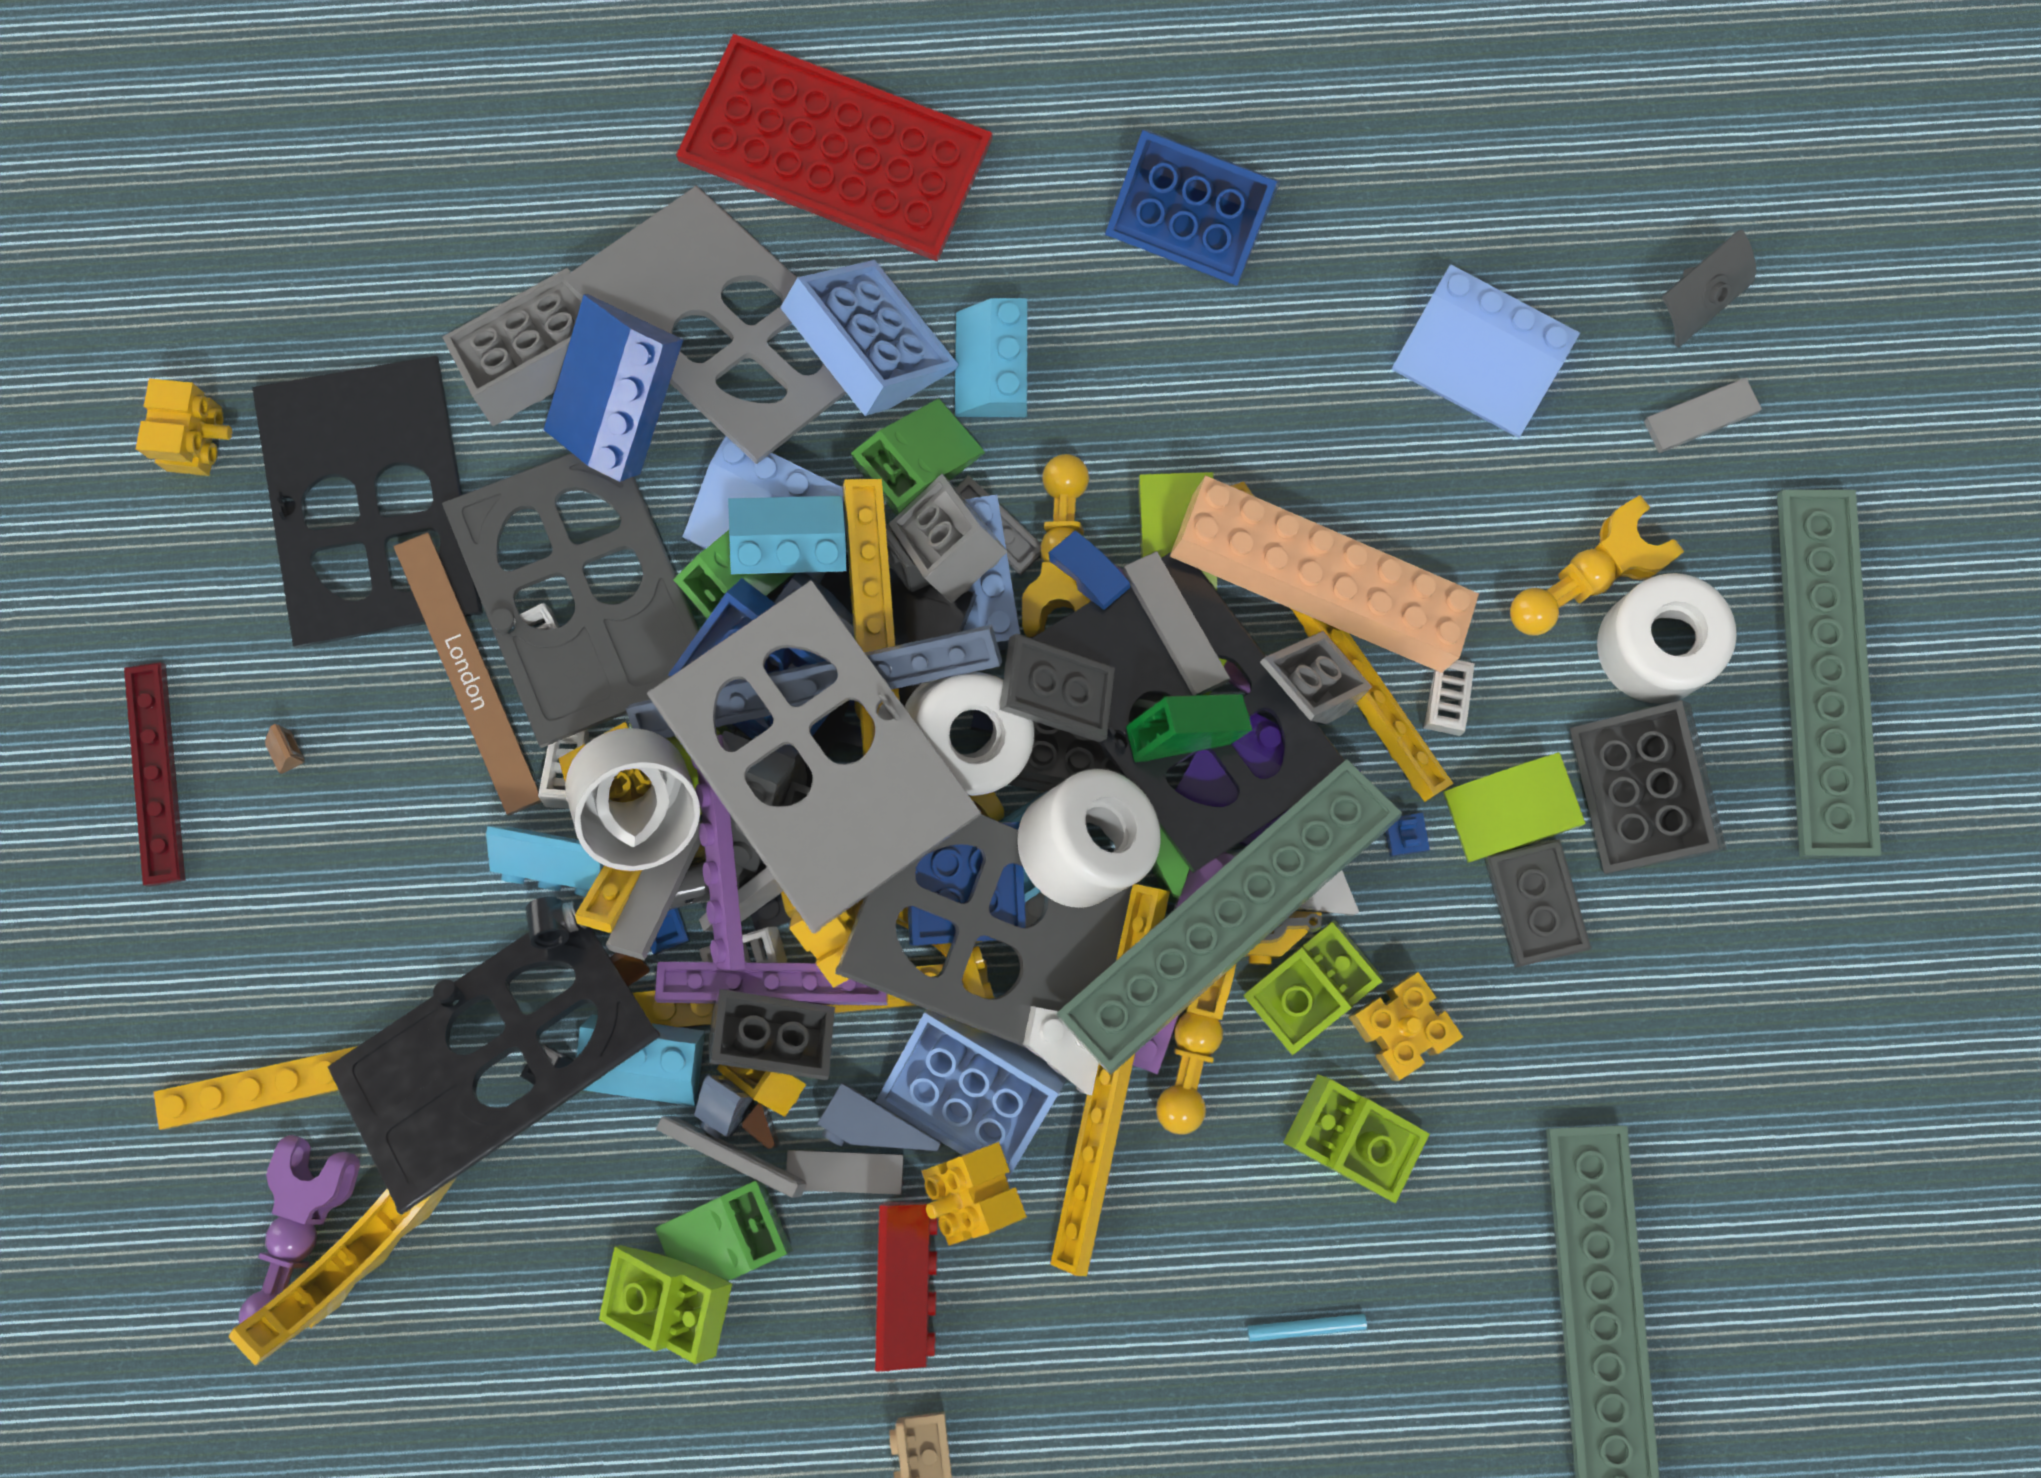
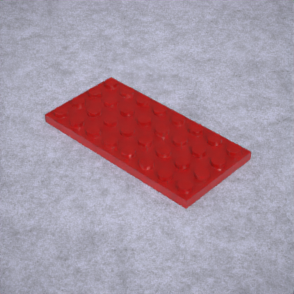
M733 33L676 156L679 162L938 262L993 136L992 132Z

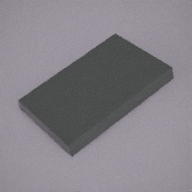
M1015 634L1009 637L999 710L1101 742L1107 739L1115 667Z
M1560 839L1484 858L1515 968L1591 950Z

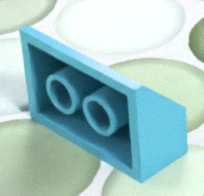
M990 298L956 312L955 361L959 366L955 370V417H1027V298Z
M842 496L728 498L731 574L846 571Z
M487 826L486 839L490 871L501 873L502 881L524 884L525 878L538 880L539 888L561 891L562 885L575 887L574 894L585 897L604 866L589 856L578 839L509 826Z
M591 1015L580 1026L577 1056L590 1040L598 1015ZM652 1023L653 1027L660 1033L658 1039L584 1090L695 1107L697 1105L705 1031Z

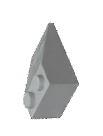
M943 474L934 480L889 523V526L923 577L951 603L966 593L972 584L986 571L993 568L1000 558L1007 553L995 534Z
M1324 631L1266 656L1260 662L1308 719L1314 722L1328 724L1342 717L1372 688L1369 682Z

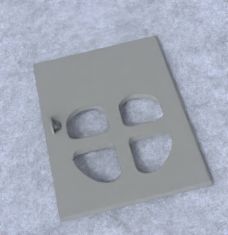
M694 186L691 190L563 277V284L581 301L584 294H589L671 334L681 319L692 315L707 317L732 339V342L704 363L692 362L682 352H679L670 384L756 464L847 394L824 363L817 373L802 375L768 345L767 342L792 323L781 310V306L757 324L747 325L723 303L721 299L723 290L732 283L746 280L763 283L783 303L797 277L698 186ZM750 358L755 360L786 389L787 394L783 399L775 403L749 402L724 392L718 387L716 380L742 360Z
M812 580L647 693L812 933L819 932L823 926L981 815L974 802ZM781 648H796L815 653L826 659L837 669L838 678L835 683L802 706L793 707L786 701L766 673L764 664L767 657L774 651ZM744 679L750 683L772 714L773 724L769 729L739 750L728 752L721 747L716 733V704L718 696L726 684L733 680ZM855 700L864 706L875 723L874 740L868 752L860 760L851 764L834 763L828 759L811 736V727L846 701ZM881 702H883V704L880 706V708H879V710H878V714H877L878 706H879V704H880ZM790 744L797 749L812 772L813 782L807 796L796 804L785 807L766 805L758 800L748 786L746 780L747 771L781 746Z

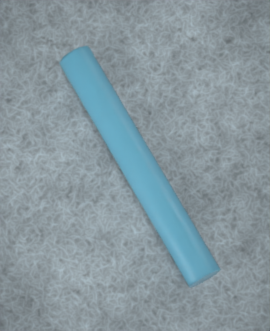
M1365 1314L1250 1325L1247 1326L1249 1342L1367 1330Z

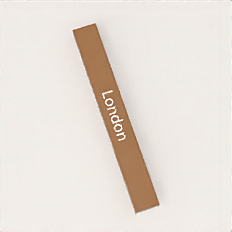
M427 532L393 546L506 815L510 816L542 802L538 797L539 789L431 535Z

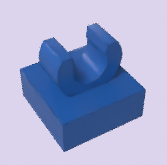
M1423 813L1401 816L1398 821L1386 830L1390 857L1430 850Z

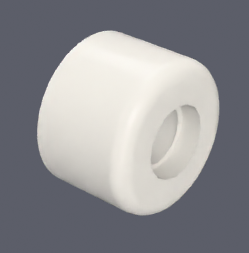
M1670 573L1657 575L1638 584L1607 612L1598 632L1597 649L1599 660L1610 681L1628 696L1648 703L1674 702L1706 685L1725 669L1736 645V623L1731 608L1724 597L1707 582L1686 574ZM1658 618H1672L1690 624L1695 631L1696 639L1692 648L1686 654L1673 656L1662 651L1655 643L1651 634V625L1654 620Z
M977 671L924 682L916 688L905 705L909 715L970 796L995 792L1013 781L1028 762L1034 743V724L1032 720L999 710L1003 679ZM972 709L984 712L993 722L991 739L975 753L959 754L952 746L949 737L952 722L960 713Z
M638 728L613 730L588 742L572 760L566 777V797L577 838L583 849L597 862L610 868L625 871L649 869L671 860L693 838L700 818L698 796L683 757L676 747L663 736ZM639 769L649 777L652 783L649 790L634 801L622 803L609 799V790L613 779L622 770Z
M1089 769L1072 775L1036 799L1022 816L1017 841L1021 863L1032 883L1053 901L1065 906L1081 908L1096 905L1143 879L1157 860L1161 835L1159 821L1153 805L1146 794L1134 782L1114 771ZM1086 822L1101 827L1104 833L1113 841L1115 845L1114 852L1110 853L1102 850L1092 841L1087 832Z

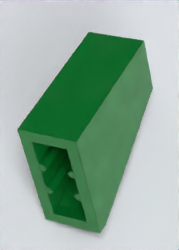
M1243 694L1167 696L1128 724L1126 730L1134 761L1144 762L1230 745L1252 731Z

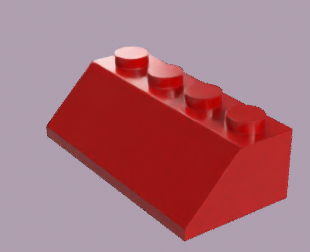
M885 1201L879 1205L875 1372L923 1368L927 1366L928 1357H935L936 1332H929V1316H936L937 1292L930 1291V1275H937L938 1253L937 1251H930L931 1235H938V1218L931 1219L926 1212V1206L931 1202Z

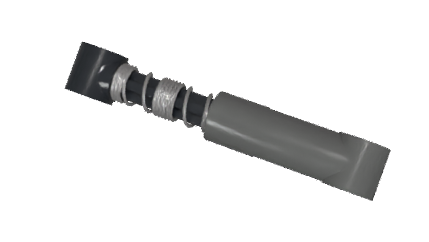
M705 862L689 867L669 910L710 900L709 885H706L703 878V864ZM763 863L757 873L735 864L737 888H740L767 868L766 865ZM541 897L528 903L525 910L531 945L538 949L557 948L565 944L571 932L578 931L579 926L585 929L587 926L577 924L575 913L581 903L574 904L573 901L571 903H563L561 899L556 897Z

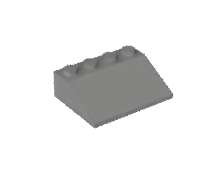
M568 267L442 337L472 397L492 426L512 418L516 413L544 400L555 392L582 302L563 284V277L570 273Z

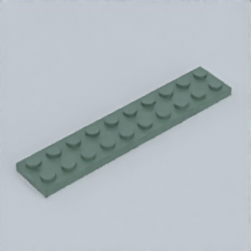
M1781 490L1777 493L1799 857L1881 856L1856 490Z
M1346 759L1056 1013L1058 1018L1111 1075L1401 818L1402 812Z
M1627 1125L1546 1128L1575 1478H1659Z

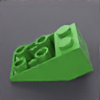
M939 398L879 430L851 452L855 467L865 479H882L883 499L896 516L941 474L951 481L985 454L981 446Z
M728 530L698 554L673 580L708 619L726 592L741 578L771 599L797 573L731 574L730 537Z
M757 1180L655 1228L666 1257L693 1265L727 1281L793 1251L765 1184Z

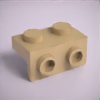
M945 1412L898 1418L895 1424L896 1429L889 1431L892 1455L899 1454L900 1471H894V1478H952Z

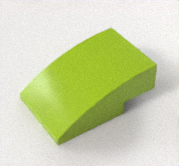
M1213 472L1139 475L1141 558L1156 551L1161 558L1172 552L1193 493L1205 475L1214 479ZM1202 571L1217 591V577Z
M1560 752L1517 765L1443 792L1467 863L1531 844L1586 824Z
M1333 920L1243 996L1293 1056L1350 1010L1354 1004L1382 983L1384 978L1339 924Z
M1317 1074L1283 1143L1396 1204L1430 1134L1370 1099L1356 1094L1330 1078Z
M622 1245L615 1246L599 1320L654 1352L667 1348L689 1362L698 1364L716 1357L732 1283L703 1269L670 1257Z

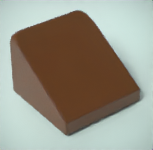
M615 953L610 957L628 987L650 972V967L645 960L621 953Z
M758 1103L741 1124L743 1125L742 1128L766 1148H777L780 1142L768 1108Z

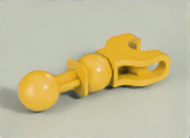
M1070 454L1055 456L1046 464L1043 470L1042 481L1044 488L1054 498L1053 521L1044 522L1046 534L1040 546L1041 558L1044 561L1042 562L1041 574L1037 580L1026 588L1022 596V627L1028 638L1035 637L1045 630L1047 617L1054 609L1068 607L1076 611L1091 602L1089 598L1078 591L1077 583L1074 579L1050 562L1048 553L1072 532L1077 531L1079 534L1084 535L1081 523L1075 521L1076 499L1085 492L1088 486L1089 473L1084 462Z
M1639 495L1619 507L1603 522L1599 533V545L1594 549L1577 553L1571 560V563L1558 574L1559 582L1547 590L1540 588L1523 590L1514 598L1510 607L1512 623L1524 634L1532 636L1544 634L1556 624L1559 608L1572 599L1582 603L1589 596L1604 593L1612 586L1614 580L1620 577L1647 580L1684 553V550L1675 539L1657 546L1648 544L1640 537L1637 531L1638 520L1650 509V506Z
M1236 964L1185 1009L1187 1012L1178 1019L1175 1025L1174 1038L1178 1047L1174 1048V1053L1181 1055L1175 1085L1162 1092L1156 1105L1159 1122L1171 1133L1179 1135L1189 1134L1199 1128L1205 1118L1206 1106L1203 1097L1197 1091L1204 1061L1213 1063L1214 1058L1211 1055L1220 1047L1223 1040V1028L1220 1020H1222L1231 990Z

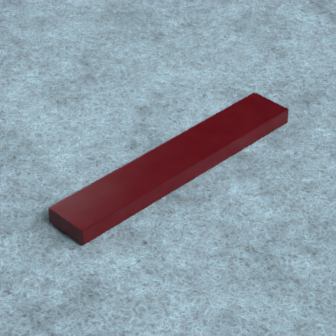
M157 662L124 668L143 886L151 887L186 881L166 664Z

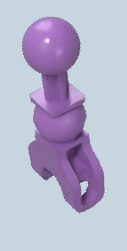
M288 1135L279 1141L271 1158L266 1176L268 1186L275 1200L271 1214L280 1217L274 1220L266 1231L265 1245L268 1252H260L258 1256L259 1259L271 1263L262 1290L248 1297L241 1306L239 1324L263 1308L288 1287L294 1268H308L310 1262L303 1259L309 1256L316 1246L317 1231L314 1225L324 1224L328 1212L332 1208L343 1204L352 1195L360 1168V1161L356 1155L346 1151L333 1154L327 1159L319 1176L315 1178L308 1167L311 1151L309 1143L295 1135Z

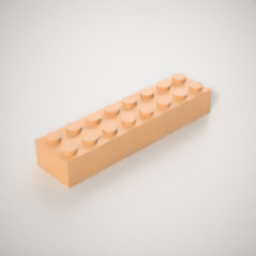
M1206 475L1192 495L1170 557L1441 673L1460 658L1479 596L1477 592Z

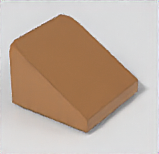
M277 724L270 726L265 739V745L277 771L282 774L304 763L305 759L292 732Z

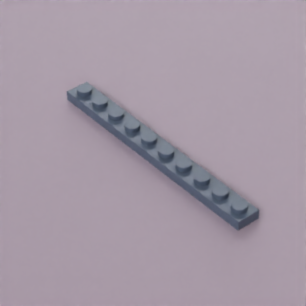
M992 625L865 652L891 689L994 668L1002 663ZM824 661L769 673L768 675L786 701L793 707H800L835 683L838 678V671L830 662ZM744 679L726 684L718 696L715 727L770 716L772 714L748 681ZM651 700L633 703L626 708L632 728L649 730L664 738L676 736Z

